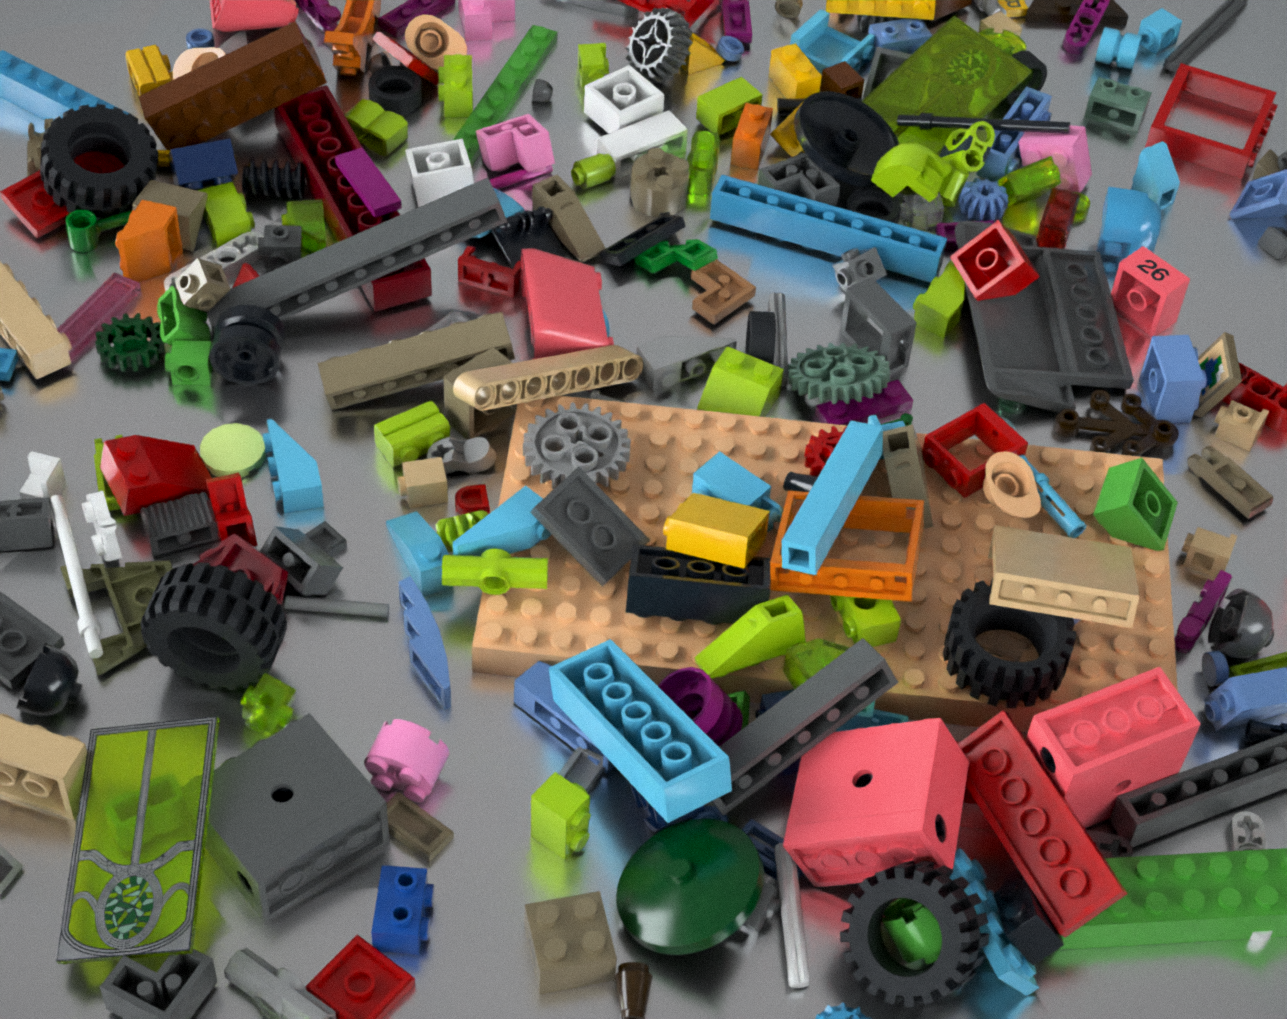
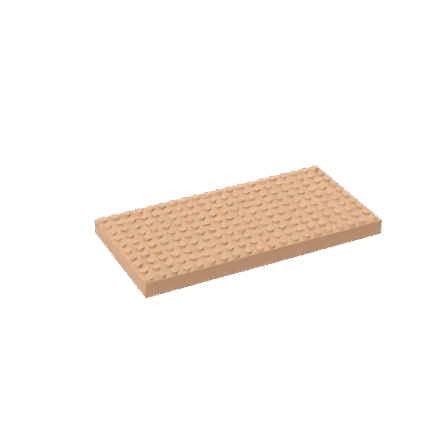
M555 396L517 404L498 507L524 486L530 488L543 499L554 490L552 489V480L540 483V474L531 475V466L525 465L523 443L524 433H528V424H535V416L539 415L545 418V410L547 408L556 413L558 412L559 404L565 410L570 409L571 403H575L577 409H582L583 405L587 403L589 411H593L599 406L601 407L602 416L611 412L612 421H622L621 429L628 430L627 438L631 440L630 460L626 462L625 472L619 471L618 480L609 478L607 487L599 482L596 485L650 539L645 546L666 548L667 536L663 534L666 518L669 515L671 516L677 510L678 505L683 503L692 494L693 473L719 451L771 486L770 499L784 509L788 491L784 490L783 485L789 472L810 474V468H805L804 466L806 444H809L810 437L812 435L818 437L820 429L830 433L831 427L835 426L838 432H843V429L847 426L570 396ZM916 433L923 449L925 435L927 434ZM967 439L948 450L969 471L986 463L990 456L995 454L979 439ZM1028 445L1025 455L1027 460L1039 473H1044L1049 478V484L1087 525L1084 532L1076 537L1077 539L1131 547L1140 596L1132 628L1080 620L1073 627V631H1076V640L1060 687L1057 691L1052 689L1050 697L1044 701L1037 696L1033 706L1025 707L1023 700L1018 701L1017 708H1007L1006 701L1003 700L998 701L997 707L987 704L989 697L983 694L977 700L970 696L971 687L969 685L961 689L956 684L958 674L950 676L946 669L948 660L944 661L943 651L951 613L956 600L961 599L962 593L967 588L974 591L975 583L984 580L987 586L991 585L993 559L988 558L994 525L1068 537L1067 533L1042 506L1035 516L1031 518H1018L1001 511L998 507L991 504L985 497L983 488L963 498L955 489L949 487L946 481L933 468L928 467L924 462L933 527L923 529L912 602L892 600L901 618L897 641L873 647L885 658L898 681L895 686L875 700L874 709L906 715L909 720L920 721L927 718H941L945 724L981 727L1004 710L1011 716L1020 732H1028L1034 715L1157 667H1161L1178 691L1168 537L1164 550L1155 551L1111 537L1093 515L1110 467L1143 458L1164 484L1163 459ZM884 459L878 461L875 471L871 474V479L867 481L860 496L892 498ZM1035 481L1037 488L1040 492H1043V489ZM794 499L793 505H795L796 501H804L800 499ZM1051 501L1050 503L1062 516H1065L1061 509ZM780 522L773 523V529L767 532L765 544L754 557H772ZM841 528L826 558L905 564L910 533L900 534V532ZM551 534L549 538L541 540L530 549L510 554L511 557L548 558L547 589L509 588L506 593L501 595H490L482 591L472 643V672L519 677L538 661L553 666L611 639L658 685L666 676L678 669L688 667L700 669L694 657L733 624L721 623L712 625L702 620L692 619L675 621L669 617L662 616L642 618L632 613H625L631 560L602 587ZM770 584L769 600L788 594L803 612L806 647L795 650L787 655H780L760 662L758 665L748 666L728 673L723 677L713 678L712 680L726 694L745 690L750 696V702L761 703L762 694L792 690L799 687L854 645L852 638H847L845 635L843 619L839 611H834L830 595L771 591ZM992 630L976 638L977 643L985 651L1003 660L1028 662L1039 657L1033 644L1015 632Z

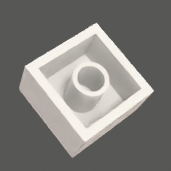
M630 65L585 85L584 113L608 134L663 112L664 94Z
M463 139L405 150L418 207L474 183L472 168Z

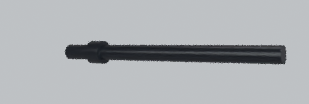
M933 113L898 115L897 118L898 126L919 127L920 130H932V128L969 129L972 124L985 121L996 131L1070 133V122L933 116ZM983 127L977 128V130H985Z

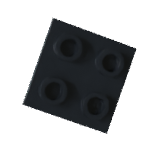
M540 206L538 210H525L523 213H515L514 216L506 218V223L491 229L512 268H514L517 261H521V249L535 248L558 256H567L548 224L549 220L553 217L550 208Z

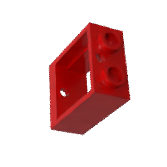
M985 403L925 435L922 449L925 464L933 468L946 481L948 486L955 489L963 498L983 488V480L986 476V463L969 471L948 451L949 449L974 435L994 453L1007 451L1018 456L1026 455L1028 442Z

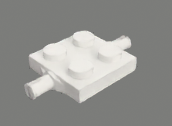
M99 491L86 495L87 502L81 504L86 522L94 523L97 535L91 536L96 556L103 555L104 560L108 562L122 558L115 533L117 528L116 521L110 516L104 492Z

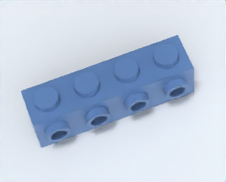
M1026 86L1003 119L1050 121L1052 113L1048 111L1052 96ZM995 130V139L983 167L977 171L976 175L985 179L988 178L992 182L998 181L1000 185H1003L1009 175L1013 176L1018 168L1019 160L1021 159L1018 142L1025 132Z

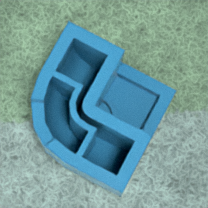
M1108 187L1102 209V226L1096 244V252H1100L1102 255L1126 258L1144 246L1154 253L1161 230V208L1149 198L1148 193Z

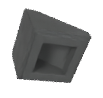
M1268 226L1259 239L1258 246L1275 259L1284 258L1287 256V230L1283 227Z

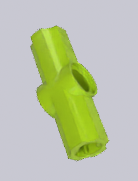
M495 548L484 551L481 556L444 555L442 559V585L474 586L479 587L484 593L490 595H501L506 593L509 588L547 589L548 558L511 557L507 551Z

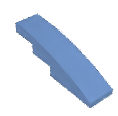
M411 576L399 581L398 584L399 601L405 609L403 611L404 629L410 638V662L446 710L451 707L447 655L438 625L428 603Z

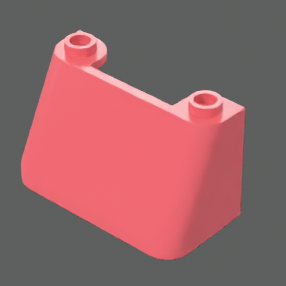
M210 0L212 28L221 32L282 28L289 23L295 22L299 11L294 0Z
M535 248L521 249L522 297H526L531 327V345L534 347V358L532 360L614 345L613 337H607L599 290H602L601 273L595 272L594 266Z

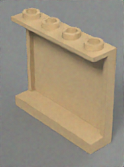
M994 525L988 558L993 559V583L989 598L990 605L1128 628L1133 627L1140 595L1131 547Z

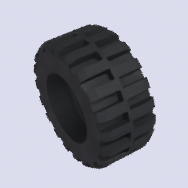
M88 104L79 106V110L76 111L72 108L63 112V118L60 116L56 117L51 122V126L45 130L43 142L41 143L40 176L41 181L44 182V189L48 195L53 196V201L61 208L66 206L69 213L76 210H88L94 213L97 218L103 219L133 210L132 203L150 180H156L158 151L156 150V141L150 135V130L145 124H138V118L130 113L128 115L124 114L123 110L117 107L109 109L105 108L106 105L97 104L96 107H89ZM88 152H103L117 157L125 166L111 173H94L83 169L73 159Z
M200 562L195 566L192 563L175 567L161 577L142 617L141 633L150 653L153 656L156 655L158 661L163 666L172 668L174 670L173 673L180 677L186 676L192 679L191 682L200 685L201 683L208 684L211 688L220 689L221 687H227L228 690H236L241 686L243 688L250 687L268 675L284 639L287 622L281 604H277L276 597L271 591L266 592L264 585L257 580L253 582L247 578L246 574L237 571V573L230 571L226 566L218 565L214 567L210 566L209 563Z

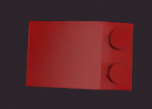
M141 435L104 441L100 469L124 516L140 513L142 507L147 508L154 503H167L169 500L174 501L175 499L180 500L188 494L205 492L209 498L206 480L212 479L194 445Z

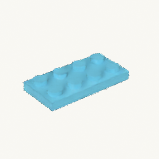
M959 848L955 853L953 873L950 879L955 880L959 877H964L970 883L964 889V892L968 896L977 892L982 901L974 906L977 914L986 912L988 919L987 924L979 927L980 933L989 934V943L982 948L997 978L1028 996L1039 989L1033 975L1037 974V970L1005 936L994 891H988L983 881L987 878L984 869L976 859L970 860L965 852Z

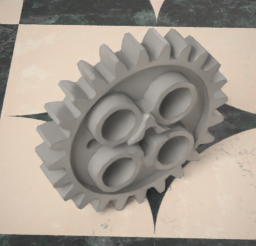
M571 403L570 409L565 410L559 404L558 412L554 413L547 408L545 410V418L536 415L535 424H528V433H524L523 456H525V465L531 466V475L540 474V483L552 480V489H555L577 467H580L595 484L599 482L607 487L609 478L618 480L619 471L625 472L626 462L630 460L631 440L627 438L628 430L621 429L622 421H612L611 412L602 416L601 407L599 406L593 411H589L587 403L583 405L582 409H577L575 403Z

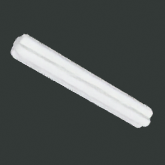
M779 843L775 846L774 852L780 893L779 898L781 900L780 908L788 982L791 988H804L809 985L810 978L797 864L783 847V843Z

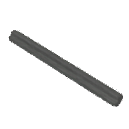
M1248 0L1224 1L1165 58L1164 69H1168L1170 72L1176 71L1181 63H1184Z

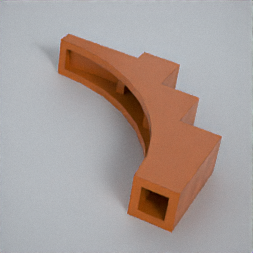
M346 0L342 17L334 31H325L324 42L334 54L332 65L337 71H340V75L356 77V73L364 74L367 46L372 47L374 23L380 17L381 0Z

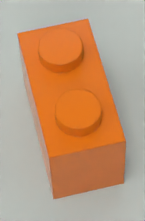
M745 103L733 137L730 165L754 170L759 169L770 137L773 108Z

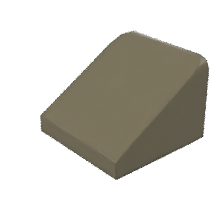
M1269 149L1258 161L1253 179L1281 171L1278 166V156L1275 152Z

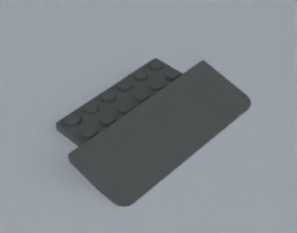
M959 222L955 227L958 250L991 226L992 223ZM1007 228L1014 235L1040 277L1016 295L981 301L975 299L965 283L988 389L1000 398L1058 413L1064 409H1072L1074 411L1076 409L1071 385L1130 389L1134 379L1100 252L1038 247L1035 235Z

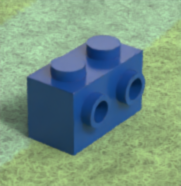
M382 865L371 931L372 945L380 952L419 955L421 940L428 941L430 917L424 916L426 907L433 906L435 886L434 884H428L426 868Z

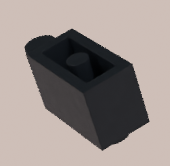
M1020 871L1010 872L1004 878L1000 889L994 893L1005 936L1034 966L1062 947L1064 942Z

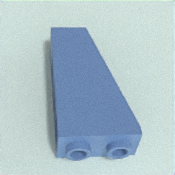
M538 661L515 679L514 703L575 750L577 747H581L603 756V767L606 774L615 768L608 758L553 701L549 667L551 665ZM588 755V759L595 765L600 763L599 760Z
M1287 667L1231 677L1204 698L1205 714L1208 720L1213 723L1215 731L1247 724L1250 719L1259 721L1286 714Z

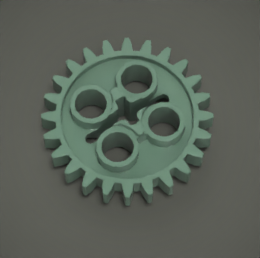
M829 343L826 348L817 345V350L806 348V354L798 352L797 358H791V364H788V383L792 385V390H798V395L800 396L808 394L809 400L818 397L820 398V403L827 399H830L832 404H836L838 400H843L846 404H849L850 399L861 402L862 396L873 398V393H882V388H887V382H890L889 361H885V356H878L877 350L869 352V347L867 346L858 349L857 344L846 347L845 343H841L840 346H834V344Z

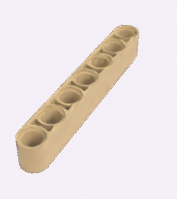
M610 345L467 371L457 377L453 386V392L458 399L480 411L631 382L640 376L643 370V360L639 355L619 345Z

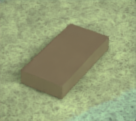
M397 792L387 802L389 834L428 863L454 839V832L400 792Z

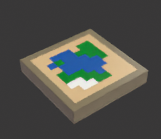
M1226 332L1198 357L1200 368L1205 371L1207 378L1206 387L1201 390L1199 396V407L1193 414L1200 418L1206 415L1242 382L1234 336Z

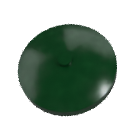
M694 819L677 823L648 839L627 862L617 886L616 904L619 916L631 936L642 946L662 954L683 955L705 950L732 935L752 914L760 899L764 884L762 859L749 836L731 823L717 819Z

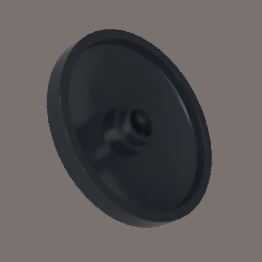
M826 91L807 97L795 115L794 128L797 139L805 153L818 167L834 178L860 187L877 186L871 181L877 162L891 148L899 145V142L892 128L875 110L860 100L846 94Z

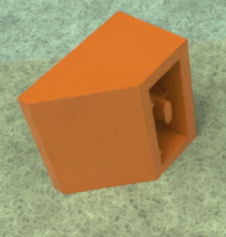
M142 199L136 210L130 213L127 224L123 230L118 232L115 242L116 247L119 249L120 270L123 271L125 284L133 285L169 273L174 268L183 253L176 207Z

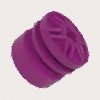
M694 667L678 669L666 676L657 685L718 747L741 731L743 723L741 709L702 669Z

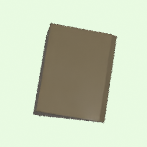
M150 180L132 203L133 210H136L142 199L176 207L182 249L194 252L208 194Z

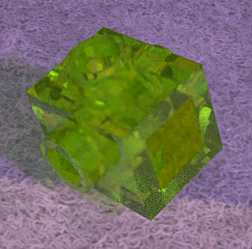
M264 673L256 688L250 685L240 701V705L244 706L242 718L246 720L245 724L260 734H264L265 731L275 734L279 726L284 728L295 709L291 708V705L296 697V689Z

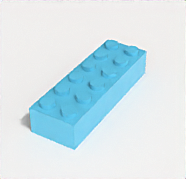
M611 639L549 667L553 701L667 823L732 791L729 757Z

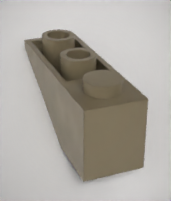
M558 174L533 184L532 211L538 210L540 206L551 209L553 217L549 220L548 224L555 236L581 263L600 255L599 253L606 249L575 192Z
M908 425L883 431V455L892 498L924 500L923 529L933 527L922 448L914 426ZM907 507V509L916 510V508Z

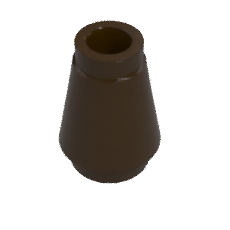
M640 962L622 963L618 966V973L614 975L621 1019H645L653 975L649 973V966Z

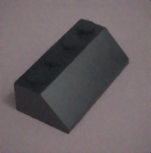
M633 544L625 613H632L642 618L662 616L669 617L675 621L692 619L702 620L712 625L721 623L734 624L755 605L769 601L771 558L753 557L743 569L667 550L664 547Z

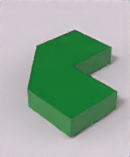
M698 239L686 240V244L670 245L669 241H662L636 256L635 263L652 274L676 261L696 271L718 259L717 249Z

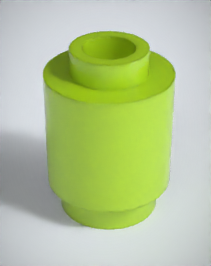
M601 153L574 162L573 169L571 170L573 182L582 189L607 182L616 174V167L612 157L609 154L603 155Z

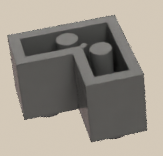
M806 153L759 169L758 185L837 207L840 185L831 175L818 167Z
M190 947L188 951L172 952L157 972L123 955L101 984L100 989L106 1010L123 1019H191L217 983L213 958Z

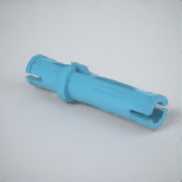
M1019 455L1031 467L1035 481L1043 489V492H1040L1038 489L1041 506L1067 533L1068 537L1076 538L1081 535L1087 526L1084 521L1077 516L1065 500L1049 484V478L1044 473H1039L1025 455ZM1053 501L1065 516H1062L1050 502Z

